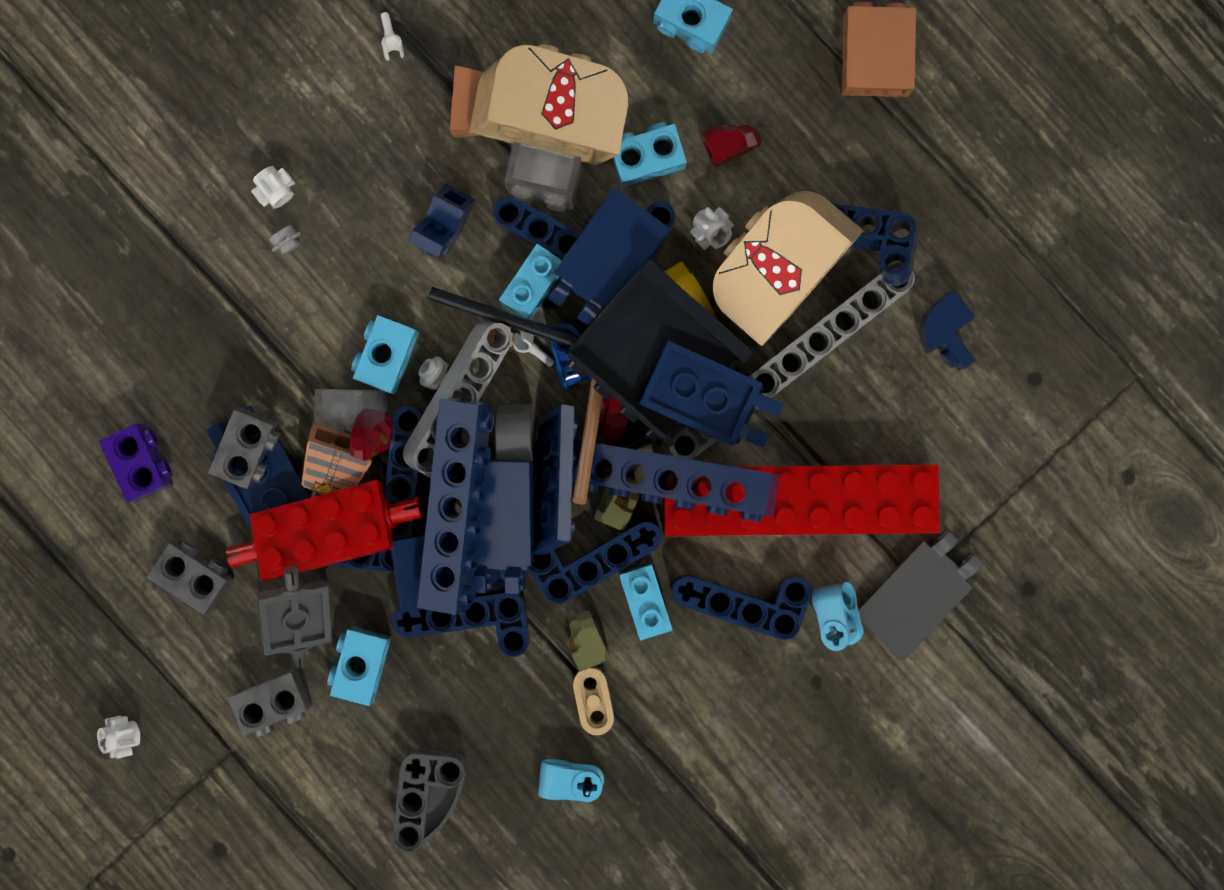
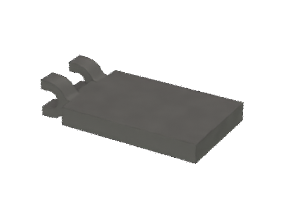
M944 530L930 546L924 541H920L858 607L861 622L902 661L917 648L973 587L966 580L984 565L975 555L970 553L963 558L958 566L945 554L959 542L949 531Z

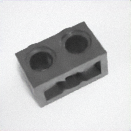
M241 407L234 409L208 474L245 489L253 486L254 482L260 483L267 468V464L262 463L267 450L270 452L274 450L280 433L275 431L278 423ZM249 424L256 425L260 429L261 438L259 442H251L247 439L245 430ZM235 456H241L248 462V470L245 474L238 473L233 468Z
M187 541L169 543L147 578L203 615L213 612L234 580V577L227 574L229 569L215 559H211L210 562L198 555L200 549ZM176 557H180L185 563V570L181 575L173 570L172 564ZM204 575L209 576L213 580L214 587L211 593H207L201 588L200 582Z
M297 669L227 698L242 735L254 733L255 738L275 730L273 724L285 719L288 725L306 717L304 711L313 705ZM282 690L290 691L294 695L295 703L293 706L289 707L282 703L280 699ZM251 703L261 706L263 710L262 719H255L251 716L249 712Z

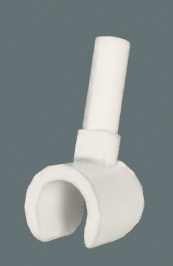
M384 12L381 14L385 37L381 42L384 57L387 61H390L388 53L392 50H397L400 52L401 58H403L402 40L400 36L394 34L389 13Z
M520 331V335L514 333L513 347L516 351L521 353L530 352L548 367L554 364L555 361L533 343L534 335Z

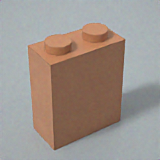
M857 2L853 6H848L843 16L842 95L909 97L915 88L916 8H907V5L904 3H890L886 7H873V4L870 2Z

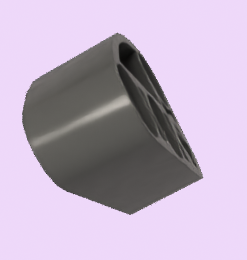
M533 403L498 404L495 423L496 460H533L534 484Z
M415 748L402 761L393 830V842L400 851L411 853L421 848L435 836L451 816L461 796L468 770L467 760L461 753ZM415 759L420 760V766H423L420 773L415 772V766L410 765ZM446 762L455 763L460 769V774L456 777L447 776L443 771V764ZM417 793L422 799V805L419 807L410 806L406 801V794ZM413 827L417 830L419 838L412 841L406 839L402 829Z

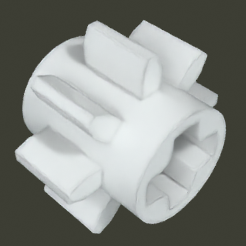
M269 166L260 171L253 179L257 187L251 190V192L264 207L269 203L274 209L281 207L294 195L290 187L295 185V182L284 168L277 172L274 166Z
M707 207L698 212L694 217L693 229L690 230V233L696 238L695 242L704 250L709 245L718 249L730 240L732 235L731 228L734 227V224L728 219L729 215L722 208L719 207L713 212Z
M121 715L105 719L106 727L99 728L97 732V740L101 752H110V758L116 757V759L133 755L131 747L140 744V731L135 721L128 722V717H122Z

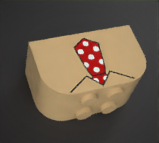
M541 44L538 47L533 45L514 47L484 71L478 83L470 133L596 166L619 155L628 108V94L621 78L610 68L591 62L589 56L583 54H571L569 56L558 53L559 49L557 47Z
M796 192L785 197L770 208L766 206L761 212L758 211L745 226L749 232H744L739 239L736 238L724 251L723 254L727 256V259L715 274L713 294L718 307L761 346L780 329L863 233V230L829 200L815 192Z

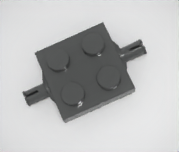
M291 566V572L289 567L283 570L285 586L256 592L261 645L264 656L289 653L292 657V668L299 670V663L301 669L306 667L305 650L316 645L332 642L329 593L325 579L299 583V569Z

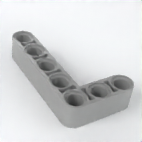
M481 321L471 331L404 447L403 458L405 463L413 469L431 478L439 399L452 398L456 389L461 388V399L479 401L512 343V333L506 325L493 321ZM494 329L496 340L493 344L489 345L487 336L490 330ZM477 358L479 369L472 375L470 364ZM427 448V459L422 463H418L419 452ZM460 463L458 474L462 479V464Z

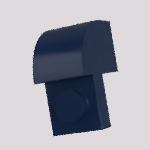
M445 184L434 195L426 217L412 230L408 242L418 246L426 254L437 257L441 254L447 255L465 226L475 199Z
M954 290L944 295L925 312L920 322L919 338L926 353L932 352L939 347L942 351L939 355L945 364L951 369L956 367L959 371L966 369L976 359L955 333L972 320L975 315Z

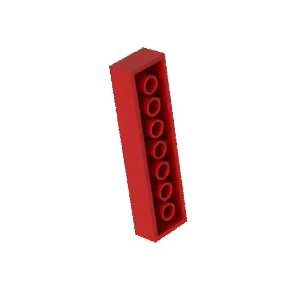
M939 465L738 467L781 475L774 516H763L762 522L741 519L742 512L729 510L728 516L708 513V506L695 503L694 510L675 507L674 499L663 497L665 536L940 533ZM671 472L666 478V485L670 490H673L678 483V478L674 472ZM707 477L703 478L699 483L698 488L702 496H706L711 490V482ZM741 483L736 484L732 489V497L738 503L745 496V488Z

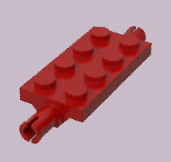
M374 480L252 513L249 516L253 541L234 547H227L226 555L233 554V557L227 558V561L232 568L257 561L261 581L268 582L285 577L283 570L286 567H289L291 572V566H295L299 569L298 573L393 549V528H396L398 523L424 518L425 510H420L421 507H424L423 501L417 496L413 499L394 504L390 501L387 502L383 493L382 483Z

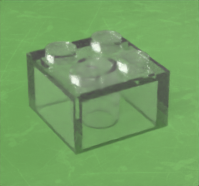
M514 141L504 180L508 194L513 195L514 198L526 204H532L533 200L545 202V207L554 211L565 212L566 208L574 209L583 171L582 159L578 156Z

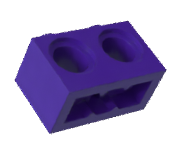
M133 424L98 441L127 503L138 502L173 485L170 479L173 476L172 469L165 458L161 459L156 449V446L159 445L158 439L154 431L150 427L147 428L145 424ZM133 437L138 443V450L131 456L127 452L126 444ZM145 468H148L152 473V481L148 486H145L140 479L141 472Z

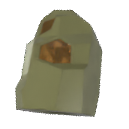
M606 487L593 519L625 532L639 498V493L630 491L629 498L610 495V488Z
M588 610L577 612L576 617L569 624L571 637L567 643L580 672L608 660L610 654L591 612Z

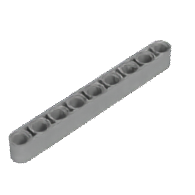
M897 263L888 267V269L898 270L904 264ZM913 271L910 279L904 283L901 289L887 284L881 274H879L749 377L756 380L759 375L768 376L772 381V389L769 393L762 394L772 398L908 292L915 281ZM864 293H872L876 296L878 301L876 309L870 310L863 305L862 297ZM844 313L850 317L851 327L849 330L844 331L837 327L835 322L837 314ZM811 334H819L824 338L825 347L822 351L817 352L810 348L809 337ZM791 354L797 358L799 366L796 372H788L783 368L782 359L785 355ZM686 425L672 439L674 445L672 447L668 445L669 452L674 457L694 459L718 439ZM679 437H688L693 443V450L687 456H681L675 450V442Z

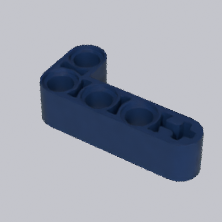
M833 204L860 228L865 225L876 227L873 232L862 233L850 247L880 251L879 267L883 280L892 286H900L906 283L912 274L918 244L915 219L910 214L904 212ZM900 229L910 231V234L904 238H898L893 235ZM893 261L904 263L903 267L898 270L887 268V265Z
M642 521L565 566L556 550L549 552L551 556L550 565L540 568L533 563L531 566L528 565V569L546 599L553 604H562L654 551L661 543L662 534L655 523ZM645 527L647 531L654 530L656 534L652 536L653 543L651 545H647L646 542L637 544L635 547L640 552L633 555L630 544L623 538L631 535V540L634 541L641 536L639 531L641 528ZM620 544L625 547L627 556L622 562L614 563L608 558L607 551L612 545ZM586 561L594 563L598 569L597 575L590 580L582 578L578 572L579 565ZM552 580H564L568 585V592L561 597L553 595L549 589V584Z
M688 574L677 577L671 589L674 599L683 607L781 640L792 639L798 634L811 598L810 585L806 580L797 575H788L780 580L772 602ZM687 582H692V588L703 593V586L709 587L704 594L703 605H698L701 599L694 595H688L687 599H683L681 591L678 590L679 586H686ZM799 582L803 589L801 596L798 599L789 600L785 593L787 586L790 583ZM715 593H725L728 597L727 606L722 610L711 608V597ZM751 603L757 604L760 608L758 618L753 621L745 620L742 615L744 607ZM783 614L789 615L792 620L791 627L784 632L777 631L775 629L777 617Z
M505 591L475 595L474 602L482 604L485 609V616L480 620L472 619L467 610L457 615L451 614L450 623L443 625L436 621L434 617L435 611L427 610L426 620L416 622L409 629L407 623H402V618L407 616V612H409L411 618L422 617L425 611L417 607L399 609L392 618L394 631L402 637H416L496 625L499 648L503 654L509 657L522 655L530 643V629L525 599L521 594H505ZM503 599H515L518 602L519 611L514 615L505 614L501 609ZM512 631L520 633L524 639V644L517 649L509 647L505 640L507 633Z

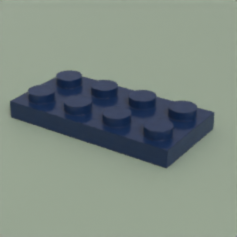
M561 404L536 422L533 484L534 554L545 555L569 543L574 534L575 523L573 518H571V506L573 504L575 487L572 484V471L576 466L577 460L576 452L573 451V438L577 432L574 406Z

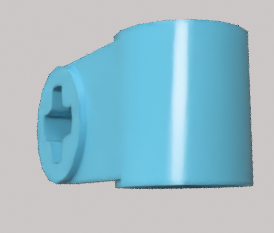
M842 582L814 588L812 603L817 614L823 644L832 651H839L848 645L857 643L863 636V626L857 607L856 592L852 584Z
M545 759L541 761L538 796L541 798L592 802L601 795L604 774L597 766L571 763L559 759ZM585 777L591 778L592 789L585 788Z

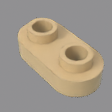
M596 667L578 671L574 678L573 689L581 725L589 734H605L611 729L614 722V713L606 676ZM589 677L594 678L597 682L596 687L593 689L586 688L584 686L585 679ZM592 712H602L604 715L603 719L600 722L593 721L591 719Z

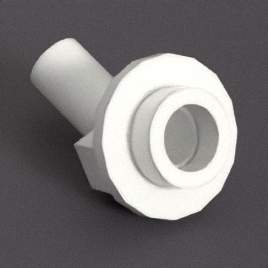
M438 356L433 359H427L419 369L420 384L431 390H437L447 374L448 364ZM461 388L456 389L457 392L462 393Z

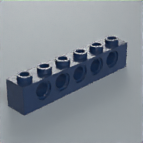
M457 398L439 399L417 608L457 615L469 610L474 602L475 587L472 586L473 575L479 563V554L476 552L477 538L480 536L483 528L480 511L481 503L485 500L487 492L484 475L491 456L490 449L488 448L489 433H491L494 426V414L492 413L491 403ZM464 428L470 436L468 445L464 444L461 437ZM460 463L464 466L466 470V476L464 480L461 479L458 474V466ZM456 498L462 505L461 514L457 513L454 508ZM452 533L455 534L458 539L457 549L451 544L450 536ZM447 568L453 571L454 582L448 579Z
M573 439V451L576 452L577 460L576 466L572 471V481H576L582 440ZM595 443L588 491L597 492L598 486L609 487L610 495L629 498L631 491L642 493L641 500L661 504L664 497L674 499L675 507L694 510L695 503L708 506V513L728 516L729 510L742 512L741 519L762 522L763 516H774L781 475ZM609 460L612 464V473L609 477L605 478L602 474V466ZM641 466L644 469L645 477L640 484H637L634 480V471L637 467ZM671 472H674L678 478V483L673 490H670L666 485V478ZM707 477L711 482V490L706 496H702L698 488L699 483L703 478ZM741 483L745 488V496L737 503L732 497V489L736 484Z

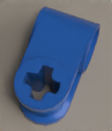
M560 324L555 327L560 330H569L573 334L580 336L578 330L573 325ZM550 341L562 390H568V386L587 380L591 383L592 377L587 373L583 378L577 373L567 375L568 372L573 371L567 365L571 360L565 354L568 349H562L556 342Z

